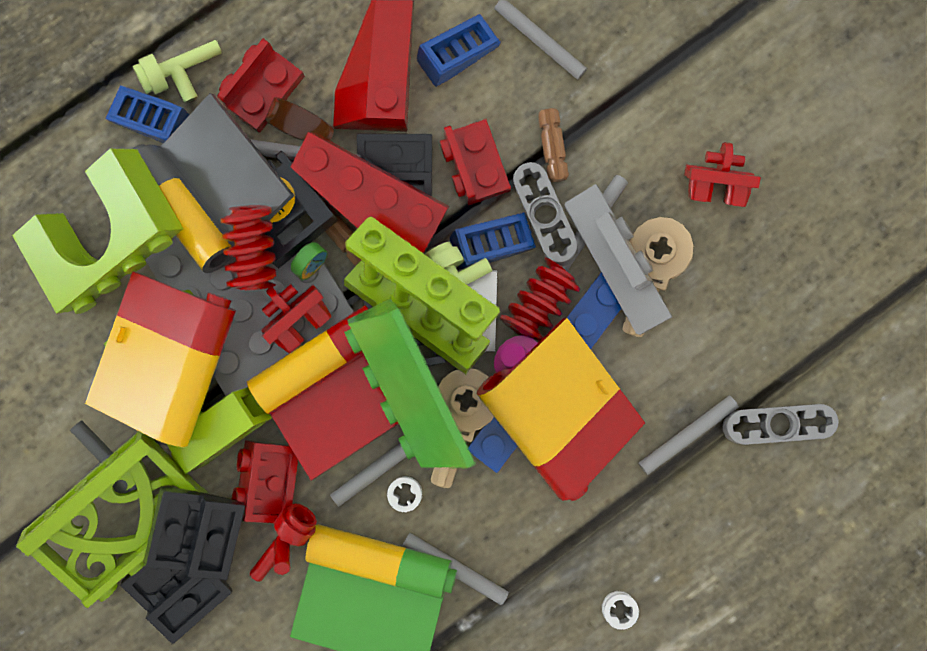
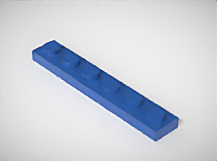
M602 272L567 316L590 349L622 309ZM493 417L492 421L481 429L468 449L472 455L498 473L517 445L496 418Z

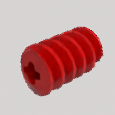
M246 205L229 208L232 210V214L221 218V223L233 226V230L222 234V239L233 241L235 246L225 249L224 255L235 257L236 262L226 265L225 271L237 273V278L226 281L227 286L240 290H259L275 287L277 284L269 282V280L277 276L276 269L266 266L275 261V254L265 250L274 245V239L263 234L273 229V224L268 220L261 219L272 213L271 206Z
M547 257L544 260L549 268L538 266L535 271L540 280L529 278L526 282L531 293L520 290L517 294L522 305L510 303L508 306L513 317L501 315L499 318L519 336L541 340L543 335L538 329L539 326L550 329L553 327V324L547 317L548 314L559 317L563 314L556 305L558 301L568 305L572 302L566 294L567 289L575 292L581 290L569 272Z

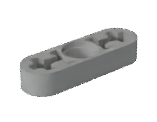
M525 163L518 167L514 173L513 182L545 257L553 260L561 267L567 266L575 260L578 254L576 237L545 169L537 163ZM529 174L534 179L539 178L536 182L541 196L535 199L528 185L521 186L526 183L525 176ZM544 205L552 206L557 212L555 219L547 224L540 223L535 219V212ZM555 230L558 231L563 244H571L566 247L567 254L564 256H560L558 251L551 253V250L555 248L551 232Z
M824 404L735 410L725 417L723 432L729 441L743 445L814 440L832 436L836 432L839 422L836 412ZM816 411H818L820 417H825L826 424L820 425V432H818L816 426H800L799 420L815 418ZM777 413L784 414L790 423L789 430L780 436L775 434L770 427L771 419ZM758 414H762L761 420L759 419ZM741 416L746 423L760 422L764 437L760 438L761 430H747L744 432V438H742L740 432H734L733 424H738Z

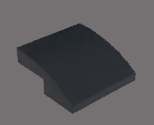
M357 134V154L362 159L432 196V134Z
M161 486L143 560L145 567L185 570L188 577L227 580L245 504L208 493Z
M145 565L135 575L130 576L128 574L122 579L120 584L147 611L146 619L172 644L232 593V588L226 580L188 577L185 570L148 568Z

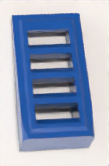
M478 14L421 44L416 59L430 81L437 87L499 47L501 42L481 14ZM471 31L476 33L482 44L477 45L470 35ZM459 39L463 41L469 51L465 52L458 42ZM449 47L456 58L452 59L445 49Z
M120 85L105 119L164 143L190 114L183 107ZM130 98L132 102L125 118L119 116L126 99ZM142 103L144 107L137 122L133 121L137 108ZM152 108L157 109L150 126L145 125ZM164 113L169 114L162 131L158 130L157 128Z
M525 212L455 229L450 235L452 246L458 247L465 260L458 266L459 269H465L484 258L489 263L536 248ZM513 225L519 244L515 245L508 228ZM499 230L504 248H499L494 231ZM481 235H485L489 248L488 252H484L480 239ZM468 239H470L474 255H471L467 243Z

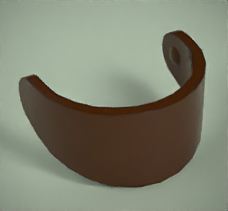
M279 97L273 98L265 118L274 128L304 141L308 132L317 133L328 140H331L334 133L333 127L322 118Z

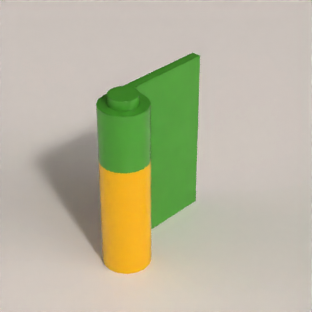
M317 524L315 533L310 537L307 545L305 559L306 562H309V567L290 637L336 651H430L445 592L452 593L457 576V570L451 568L452 560Z

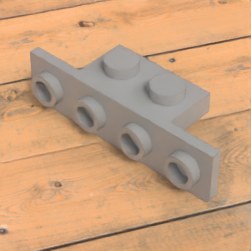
M593 185L567 201L564 205L636 334L641 335L672 318L670 311L648 273L653 271L652 266L642 250L637 253L635 252L629 239L634 237L632 231L623 217L616 219L598 185Z

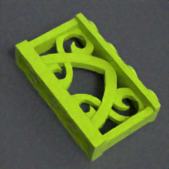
M138 431L22 531L16 547L27 557L31 555L75 594L86 608H89L97 600L103 602L109 598L118 587V582L127 574L133 576L143 568V560L159 494L154 496L153 490L161 486L171 485L180 489L203 493L208 492L188 473L185 474L182 468L153 438ZM147 455L166 475L151 481L141 459ZM118 480H124L128 485L126 490L132 488L135 484L137 489L121 494L114 490L113 484ZM100 497L105 501L121 504L139 498L140 518L136 534L116 538L93 537L98 526V511L93 501ZM76 516H85L89 520V527L84 535L79 534L83 525L76 526L72 522V519ZM49 539L56 544L72 549L68 561L52 549L46 541ZM81 552L89 553L87 558V568L89 571L90 566L94 562H102L105 565V570L97 577H84L77 571V558ZM124 553L121 557H119L116 560L114 554Z

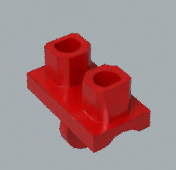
M724 142L719 153L706 152L705 162L717 164V168L686 164L684 175L689 178V198L694 201L711 202L714 183L727 184L723 203L746 207L752 188H759L760 176H754V173L730 170L731 166L743 167L745 164V156L733 154L732 143Z
M292 284L280 293L274 287L268 288L266 292L272 300L261 310L269 318L279 309L282 311L261 328L263 332L262 337L269 344L274 341L279 347L290 354L304 341V337L293 326L296 321L304 315L315 329L325 324L332 316L322 301L323 295L316 286L312 284L290 304L288 301L298 293Z

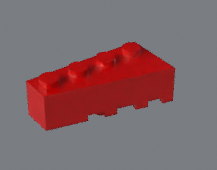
M307 133L291 165V168L355 227L359 228L368 217H373L423 254L449 208L445 203L317 133Z

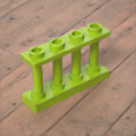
M368 217L346 241V249L360 258L361 261L345 277L344 286L373 307L391 299L399 308L412 336L466 375L489 347L490 340L484 337L483 334L499 315L500 309L376 219Z

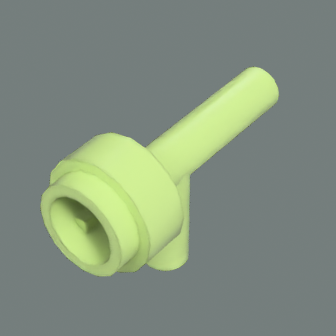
M214 40L159 64L153 54L138 59L139 64L134 65L133 69L146 94L152 91L154 94H158L169 89L165 78L171 75L184 103H188L198 98L185 69L222 54V51L217 41Z
M450 241L442 243L424 254L466 285L492 272V268L486 258L458 272L456 267L465 260L458 247H453Z

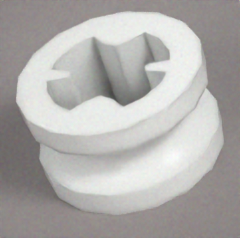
M403 476L397 478L388 488L387 498L389 504L399 512L412 511L419 505L422 499L421 485L412 477ZM402 483L411 485L410 492L416 494L413 502L410 499L407 501L408 505L399 503L400 496L394 494L397 486L400 489L403 487Z
M623 591L609 593L602 603L604 618L616 629L625 630L632 627L639 617L637 603L629 594ZM622 600L625 606L630 607L629 614L624 612L626 618L619 620L615 614L610 613L611 606L616 608L614 603Z

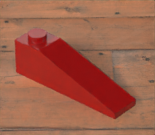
M371 0L335 89L334 129L407 132L414 0Z

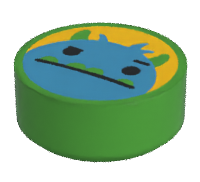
M317 242L307 244L294 257L291 263V272L302 281L309 279L321 268L328 252Z

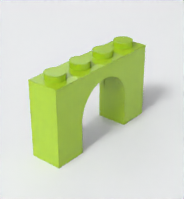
M110 148L85 170L107 209L111 224L109 245L99 260L93 258L84 249L64 213L35 215L12 235L56 314L74 311L75 314H81L96 306L97 302L95 300L99 296L117 289L121 285L120 280L124 276L132 274V271L137 272L147 264L145 259L170 247L173 243L172 238L183 230L181 223L137 149Z
M182 290L186 293L193 295L191 290ZM246 387L230 393L206 412L200 411L187 447H177L169 444L167 446L171 451L173 460L187 474L210 463L268 422L272 417L260 407L249 388Z

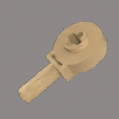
M657 217L647 220L640 225L634 232V237L631 238L630 243L636 253L642 250L653 269L648 275L658 292L660 290L666 292L670 280L676 279L690 265L693 258L694 245L691 234L683 224L672 218ZM662 241H667L668 249L672 251L671 254H663L661 259H656V253L652 249L653 245L660 246ZM626 316L622 330L627 334L643 337L644 333L641 335L636 334Z
M471 368L466 375L459 369L453 370L441 380L438 386L465 443L466 441L472 442L475 431L482 429L494 417L477 396L478 388L490 376L477 368ZM469 389L473 391L472 398L478 400V404H471L468 409L462 407V400L458 399L457 395H463ZM433 468L430 478L431 483L442 488H450L453 485L458 468Z

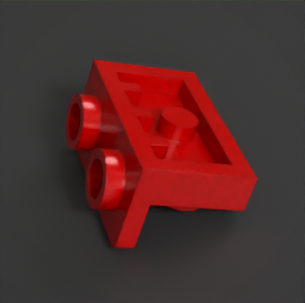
M264 38L258 45H252L246 51L242 59V65L234 74H229L222 81L219 87L220 92L217 95V98L225 108L258 133L268 124L265 118L273 98L279 97L287 100L305 77L303 71L273 50L271 44Z
M487 119L452 130L451 125L444 127L445 139L439 141L446 163L450 161L454 163L457 174L451 177L458 197L465 196L469 206L510 192L511 187Z
M245 440L244 449L240 448L236 462L237 471L240 472L239 487L233 489L231 499L245 504L242 521L274 523L285 507L292 505L298 459L289 445Z

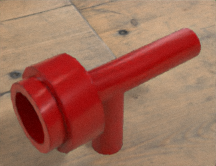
M293 504L281 511L274 522V528L278 536L249 572L253 580L262 581L273 566L276 574L284 575L289 572L290 544L294 546L305 545L316 530L317 520L309 508L301 504Z

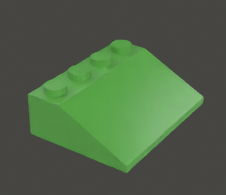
M388 299L348 319L351 329L344 332L355 354L360 351L363 352L369 365L362 369L372 389L381 387L387 399L380 403L391 425L396 422L399 423L404 436L398 438L408 460L416 457L420 467L469 468L476 463L395 303Z

